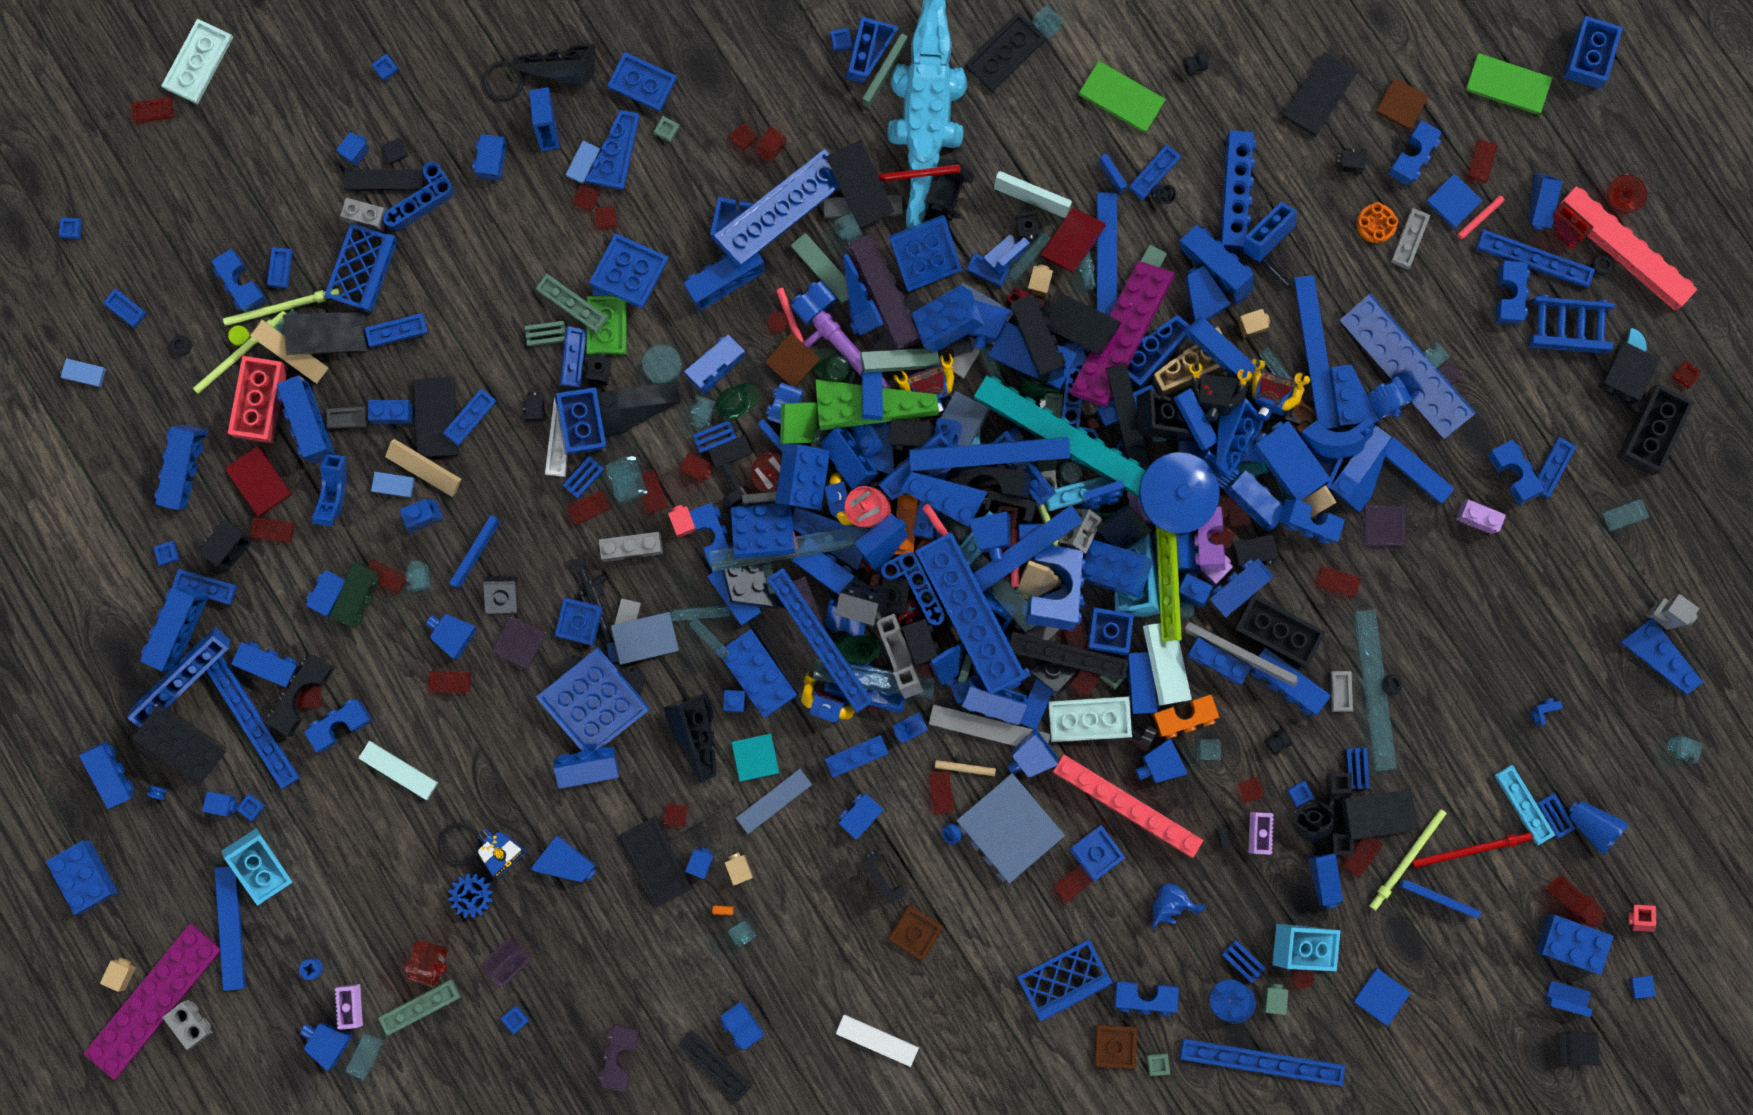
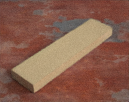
M261 320L250 334L252 338L316 384L328 370L326 365L311 354L286 355L285 336L264 320Z
M393 439L390 442L386 458L451 497L456 494L461 482L459 477L399 441Z

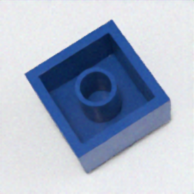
M1094 608L1090 614L1086 650L1125 658L1129 654L1134 614Z

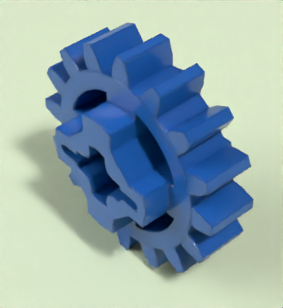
M466 874V879L462 876L458 877L459 883H452L455 889L449 890L453 897L448 898V900L454 901L451 908L457 907L456 914L458 915L464 912V918H467L470 913L472 918L476 917L477 912L483 915V908L490 909L487 903L493 902L489 895L493 894L494 891L488 890L491 883L485 884V877L479 880L478 874H474L473 878H471L470 874ZM475 883L479 884L483 890L476 888ZM464 885L463 892L458 894L460 888ZM470 891L471 893L479 894L472 898V900L467 897L463 898V896L470 894ZM484 897L482 904L477 908L478 901ZM459 901L467 904V908L463 907Z

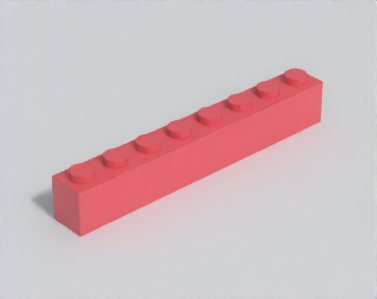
M1576 186L1556 207L1558 212L1673 310L1676 311L1681 308L1697 290L1691 280L1681 276L1674 266L1668 265L1660 254L1653 252L1648 248V244L1645 241L1639 240L1634 236L1631 229L1621 225L1614 215L1607 213L1599 202L1593 201L1585 190Z
M1064 754L1061 755L1058 765L1052 770V773L1189 857L1193 858L1203 842V839Z

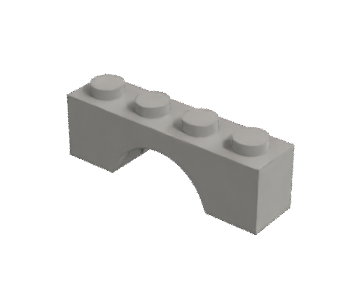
M895 614L879 619L876 624L894 669L893 673L904 699L924 692L900 623Z

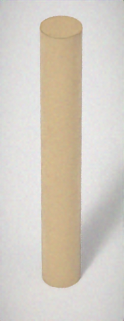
M938 760L935 762V768L988 776H995L996 768Z

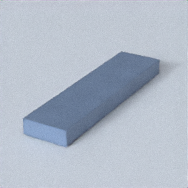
M799 769L736 819L747 834H749L812 784L802 770Z

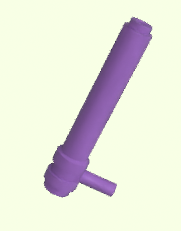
M821 311L812 320L817 330L803 343L809 348L823 336L836 347L861 376L863 369L860 359L861 352L841 331L840 325L837 322H833V317L829 313ZM882 377V388L890 389L891 386Z

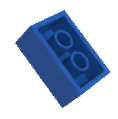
M1585 16L1577 25L1562 78L1600 89L1608 81L1623 27Z
M962 285L957 286L911 313L923 346L934 353L984 325L972 291Z
M596 388L556 393L555 403L564 454L570 455L604 449L606 442Z
M784 444L775 503L821 510L830 451L799 444Z
M1092 540L1085 557V567L1081 576L1084 577V582L1140 599L1153 561L1147 555Z
M90 840L80 841L46 861L74 915L84 914L118 894L114 883Z
M1547 914L1535 953L1594 974L1602 975L1613 936L1557 915Z

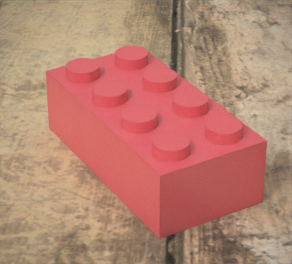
M242 356L228 429L229 435L235 438L274 444L281 402L276 394L278 390L276 384L286 380L288 366L283 362Z

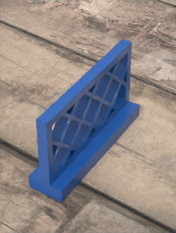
M350 223L324 296L372 313L398 242L396 237ZM354 229L361 231L365 238L354 243L352 239ZM374 237L382 238L381 245L373 249L369 240ZM367 241L371 250L360 255L356 246ZM354 247L358 256L348 261L345 253ZM373 253L375 262L366 267L362 258ZM360 259L364 269L354 273L350 264ZM348 266L351 275L341 279L338 274L340 268ZM367 272L369 276L368 282L360 285L356 276ZM354 278L358 287L347 291L343 282ZM341 284L345 293L339 296L332 295L333 287ZM360 290L362 294L360 303L352 301L349 295Z
M1090 940L1017 977L1040 1022L1113 984ZM1087 945L1091 951L1089 961L1078 957L1080 949ZM1077 951L1076 956L1070 955ZM1066 956L1074 959L1071 970L1060 967L1061 960ZM1093 957L1097 963L1091 962ZM1077 960L1088 963L1085 975L1074 971ZM1090 965L1098 966L1103 975L1097 978L1087 976ZM1045 967L1057 968L1053 980L1042 976ZM1059 969L1070 973L1067 984L1055 981ZM1072 974L1084 977L1082 986L1077 988L1069 985ZM1030 975L1037 977L1036 988L1027 987L1023 979ZM1086 978L1091 979V981L1085 984ZM1041 979L1052 982L1049 994L1038 990ZM1054 983L1066 987L1063 996L1051 995ZM1068 988L1074 989L1067 993ZM1029 990L1034 992L1033 998ZM1036 993L1048 996L1046 1005L1040 1008L1037 1007L1034 1001ZM1050 997L1055 998V1000L1049 1002Z

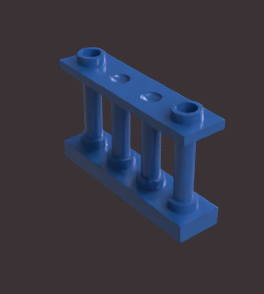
M1546 294L1537 295L1530 301V305L1538 306L1537 333L1528 339V347L1607 354L1613 350V342H1607L1604 339L1606 312L1615 308V303H1608V300H1596L1594 302L1549 298V295ZM1547 306L1558 307L1557 335L1554 337L1547 336L1545 333ZM1566 308L1578 309L1577 333L1574 339L1567 338L1565 335ZM1586 310L1597 311V329L1594 340H1587L1585 337Z

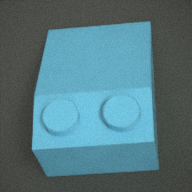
M257 828L221 851L224 859L257 906L292 883V880Z
M1276 924L1272 965L1286 969L1337 971L1340 930Z

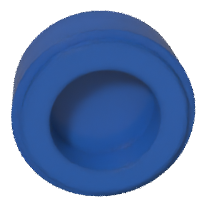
M949 823L942 828V835L947 843L954 845L961 840V832L956 825Z

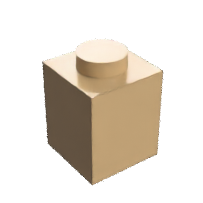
M1044 265L1034 266L1027 293L1046 298L1053 271Z
M1263 309L1239 317L1237 322L1243 338L1245 339L1267 331L1270 318L1267 313H1264Z
M737 853L728 857L729 861L725 862L733 886L753 878L745 855L740 856Z
M124 958L111 960L100 984L118 992L124 991L136 967L130 965L131 962Z

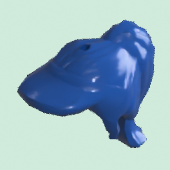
M1165 883L1159 888L1158 897L1152 906L1153 919L1151 930L1155 929L1158 922L1175 924L1176 921L1170 917L1176 914L1180 915L1184 909H1188L1194 914H1200L1206 908V904H1194L1181 887Z

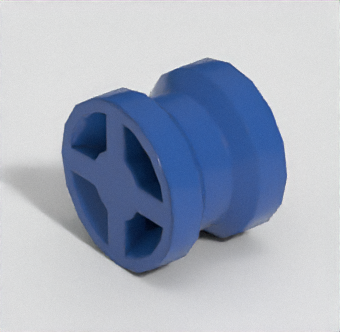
M316 958L303 961L299 967L300 975L306 980L318 978L323 972V964Z

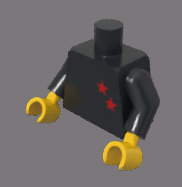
M1191 363L1189 369L1193 373V377H1191L1192 391L1203 412H1207L1205 417L1207 421L1216 422L1219 414L1229 415L1232 409L1238 407L1245 400L1248 387L1246 382L1252 378L1250 371L1247 372V377L1243 378L1244 369H1240L1237 374L1239 379L1202 374V377H1200L1199 373L1203 370L1202 365L1199 363V370L1195 372L1193 370V363Z

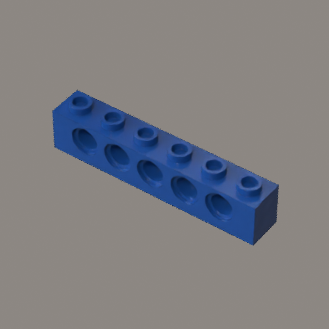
M1230 130L1227 135L1220 242L1224 245L1225 250L1242 252L1244 250V237L1247 235V227L1250 226L1251 222L1248 208H1251L1252 196H1249V190L1253 187V177H1250L1255 164V158H1252V151H1255L1256 139H1253V132ZM1236 151H1243L1245 153V156L1241 157L1237 155ZM1235 169H1241L1244 175H1237ZM1234 188H1240L1243 194H1236ZM1232 207H1239L1241 209V213H1235L1232 210ZM1231 226L1239 227L1240 232H1233Z
M937 418L934 435L940 431L952 446H958L962 425L955 420ZM948 472L934 478L947 481ZM920 501L912 535L919 539L935 541L939 538V533L922 509L926 503ZM931 507L942 523L944 513Z
M214 627L130 708L127 718L138 726L157 701L166 707L172 704L229 649L230 639Z

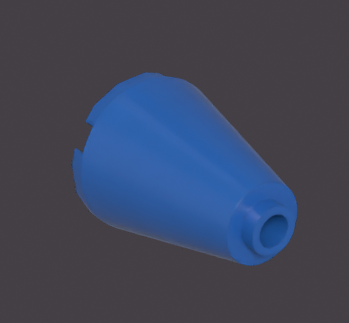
M1583 801L1579 804L1575 802L1568 810L1571 813L1570 819L1602 855L1612 847L1629 825L1626 821Z

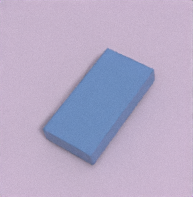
M582 141L566 173V177L584 185L585 179L590 174L593 168L592 165L595 159L598 158L601 149Z
M66 358L61 378L101 388L106 368Z
M374 472L371 491L412 498L415 478Z

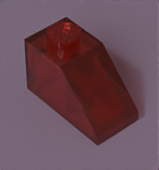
M1565 201L1553 213L1557 238L1571 250L1594 228L1593 225Z

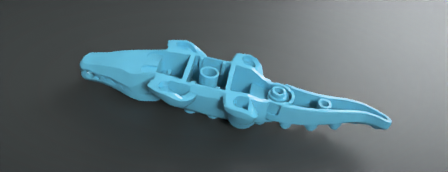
M923 0L922 12L911 41L910 66L897 63L891 74V87L898 96L904 98L902 118L889 121L887 137L890 143L907 144L909 170L937 167L942 146L956 148L960 147L963 141L962 125L950 122L951 102L963 96L967 89V78L962 67L950 69L949 66L952 43L945 14V0ZM933 176L910 178L906 229L923 223L929 208L925 200Z

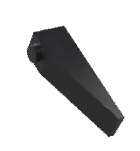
M676 382L597 393L606 436L627 432L634 426L647 421L652 416L680 403Z
M699 694L663 707L669 728L699 782H704L716 776L715 750L712 749L714 731H711L713 710L708 694Z

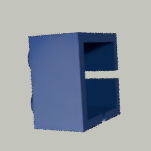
M718 197L710 233L712 241H714L713 236L754 204L739 201L740 210H737L736 200Z

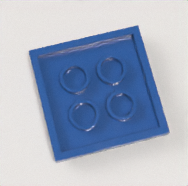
M944 215L888 236L908 292L962 271Z
M615 233L589 285L643 309L669 257Z
M771 503L731 507L735 559L795 554L791 506Z

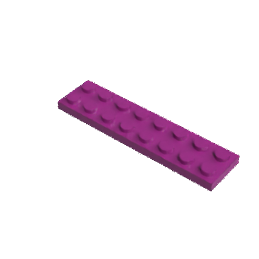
M1138 261L1110 314V317L1120 321L1121 325L1100 357L1091 352L1089 353L1070 389L1071 395L1104 407L1108 406L1112 396L1105 368L1123 362L1128 367L1175 277L1174 272Z
M189 924L83 1055L113 1080H116L165 1021L162 1017L179 1004L219 955L220 946L196 926Z

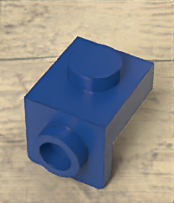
M1553 698L1542 700V705L1531 707L1532 711L1530 714L1533 723L1536 726L1546 725L1543 713L1563 709L1561 701L1554 702Z
M919 712L893 725L894 735L901 743L907 742L928 730Z

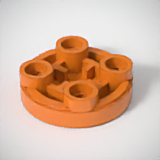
M1377 202L1365 207L1360 212L1356 222L1357 230L1364 240L1370 243H1382L1394 234L1398 219L1389 207Z

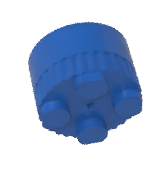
M1398 376L1390 380L1389 384L1385 385V383H1382L1375 387L1374 391L1367 394L1379 420L1391 414L1395 418L1402 415L1400 409L1413 401Z
M1232 979L1223 980L1217 983L1213 991H1211V1009L1220 1019L1232 1024H1239L1247 1021L1254 1013L1256 1006L1255 996L1251 989L1241 982Z

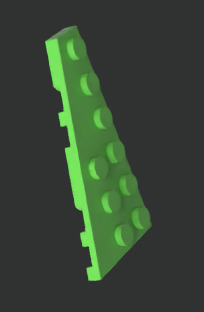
M816 379L820 430L939 415L937 394L882 388V421L862 419L861 385Z

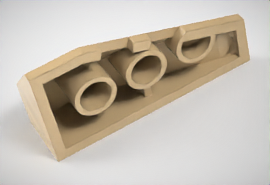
M1029 561L1023 570L1016 592L1019 593V597L1030 600L1032 596L1040 597V595L1048 591L1057 589L1062 585L1063 581L1058 579V576L1053 575L1054 572L1050 568Z

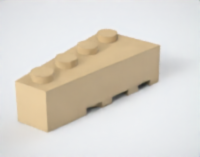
M1195 344L1184 351L1178 358L1157 371L1152 382L1160 396H1168L1192 386L1191 377H1193V373L1189 369L1191 363H1193V370L1195 372L1199 370V363L1202 365L1203 370L1199 373L1200 377H1202V374L1216 376L1225 371Z

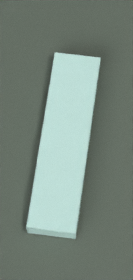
M371 741L368 742L359 756L360 760L425 800L429 799L438 785V782Z

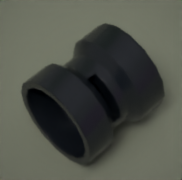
M1202 51L1197 52L1195 56L1183 58V66L1188 76L1195 75L1197 71L1203 72L1208 70L1207 58Z
M1156 184L1151 190V197L1156 203L1171 204L1176 198V190L1172 185Z
M1282 729L1277 730L1275 736H1268L1264 739L1265 745L1274 756L1280 754L1283 748L1287 749L1292 746L1289 737Z

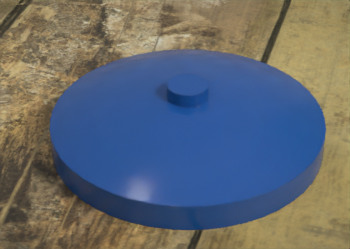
M1170 453L1156 459L1145 470L1139 485V500L1144 514L1155 526L1171 533H1187L1199 529L1211 519L1219 502V484L1215 473L1205 461L1189 453Z

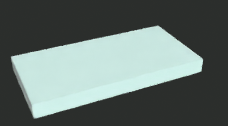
M197 19L162 83V88L198 105L233 36Z
M1001 171L997 174L995 190L1063 218L1067 217L1072 203L1071 200Z
M1161 623L1143 626L1159 705L1192 700L1180 642H1162Z
M1129 697L1049 702L1051 742L1132 737Z

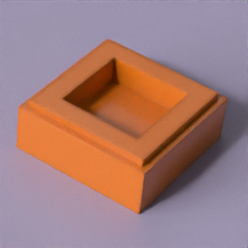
M714 905L712 913L716 915H733L734 906Z

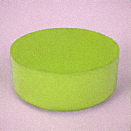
M234 326L229 331L228 337L234 345L242 346L250 339V333L243 326Z

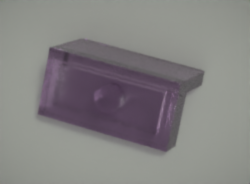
M508 937L481 966L488 977L503 988L532 958L517 945L512 937Z

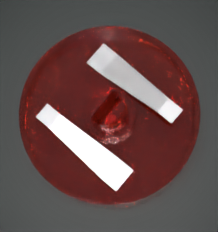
M766 453L754 461L751 467V478L759 492H777L782 460L781 455Z
M423 940L421 942L416 941L412 948V959L407 961L404 972L408 973V980L434 987L441 973H446L448 966L445 964L447 948Z

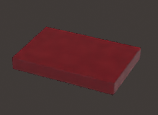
M1072 208L1041 253V257L1074 273L1106 227L1105 223Z
M256 446L225 468L258 517H261L292 495L259 446Z

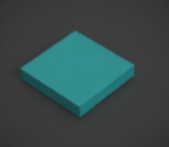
M771 734L732 742L740 782L779 773Z

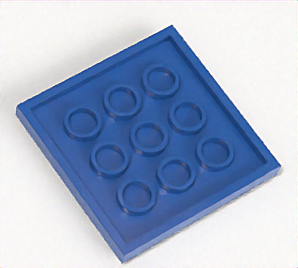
M598 647L536 696L537 700L581 751H593L602 748L650 709Z

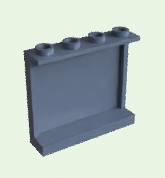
M1013 773L1007 776L999 785L956 820L960 832L963 835L967 833L972 839L969 843L976 851L980 849L985 854L982 857L989 866L994 865L998 870L995 874L1002 882L1007 881L1008 883H1011L1065 836Z

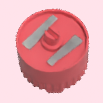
M868 486L855 488L849 493L845 501V513L848 519L853 524L861 527L874 528L888 517L892 510L887 495L882 490Z

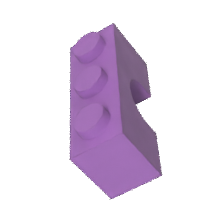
M1217 507L1211 519L1198 529V534L1194 535L1195 546H1199V553H1195L1196 565H1200L1201 572L1225 570L1223 544L1214 545L1208 541L1212 534L1224 532L1221 507Z

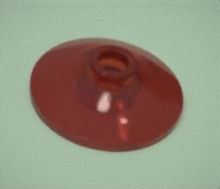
M1630 174L1620 175L1608 187V200L1616 210L1623 213H1632L1639 210L1645 204L1647 189L1643 181L1638 177ZM1622 193H1626L1628 198H1624Z

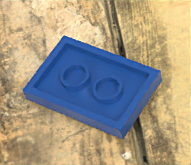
M624 52L607 87L661 112L677 80V76Z

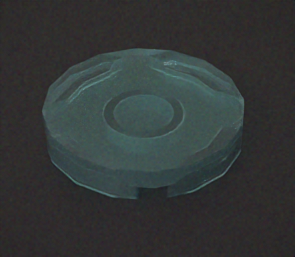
M662 344L648 349L643 357L642 367L649 380L657 384H666L678 377L681 372L682 363L675 349Z

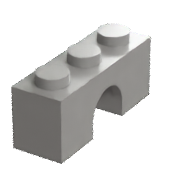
M659 532L599 539L601 560L604 562L624 560V558L631 556L663 555L662 539Z
M1677 594L1673 595L1669 601L1665 598L1657 600L1646 616L1650 619L1653 618L1658 625L1668 630L1691 625L1697 619L1698 615L1696 613L1700 608L1682 595Z

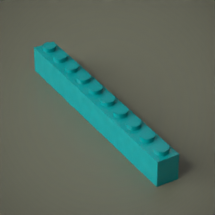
M991 376V378L985 377L974 395V400L1039 439L1068 437L1070 457L1113 483L1122 480L1125 486L1124 490L1139 498V485L1145 470L1139 467L1137 461L1132 458L1127 460L1121 456L1122 453L1119 450L1107 448L1104 446L1105 443L1096 437L1094 439L1087 436L1088 433L1082 428L1077 427L1075 429L1070 426V422L1067 419L1055 417L1050 409L1046 407L1040 408L1035 405L1036 401L1026 396L1024 398L1018 395V390L1011 386L1008 388L1001 384L1002 381L994 376Z

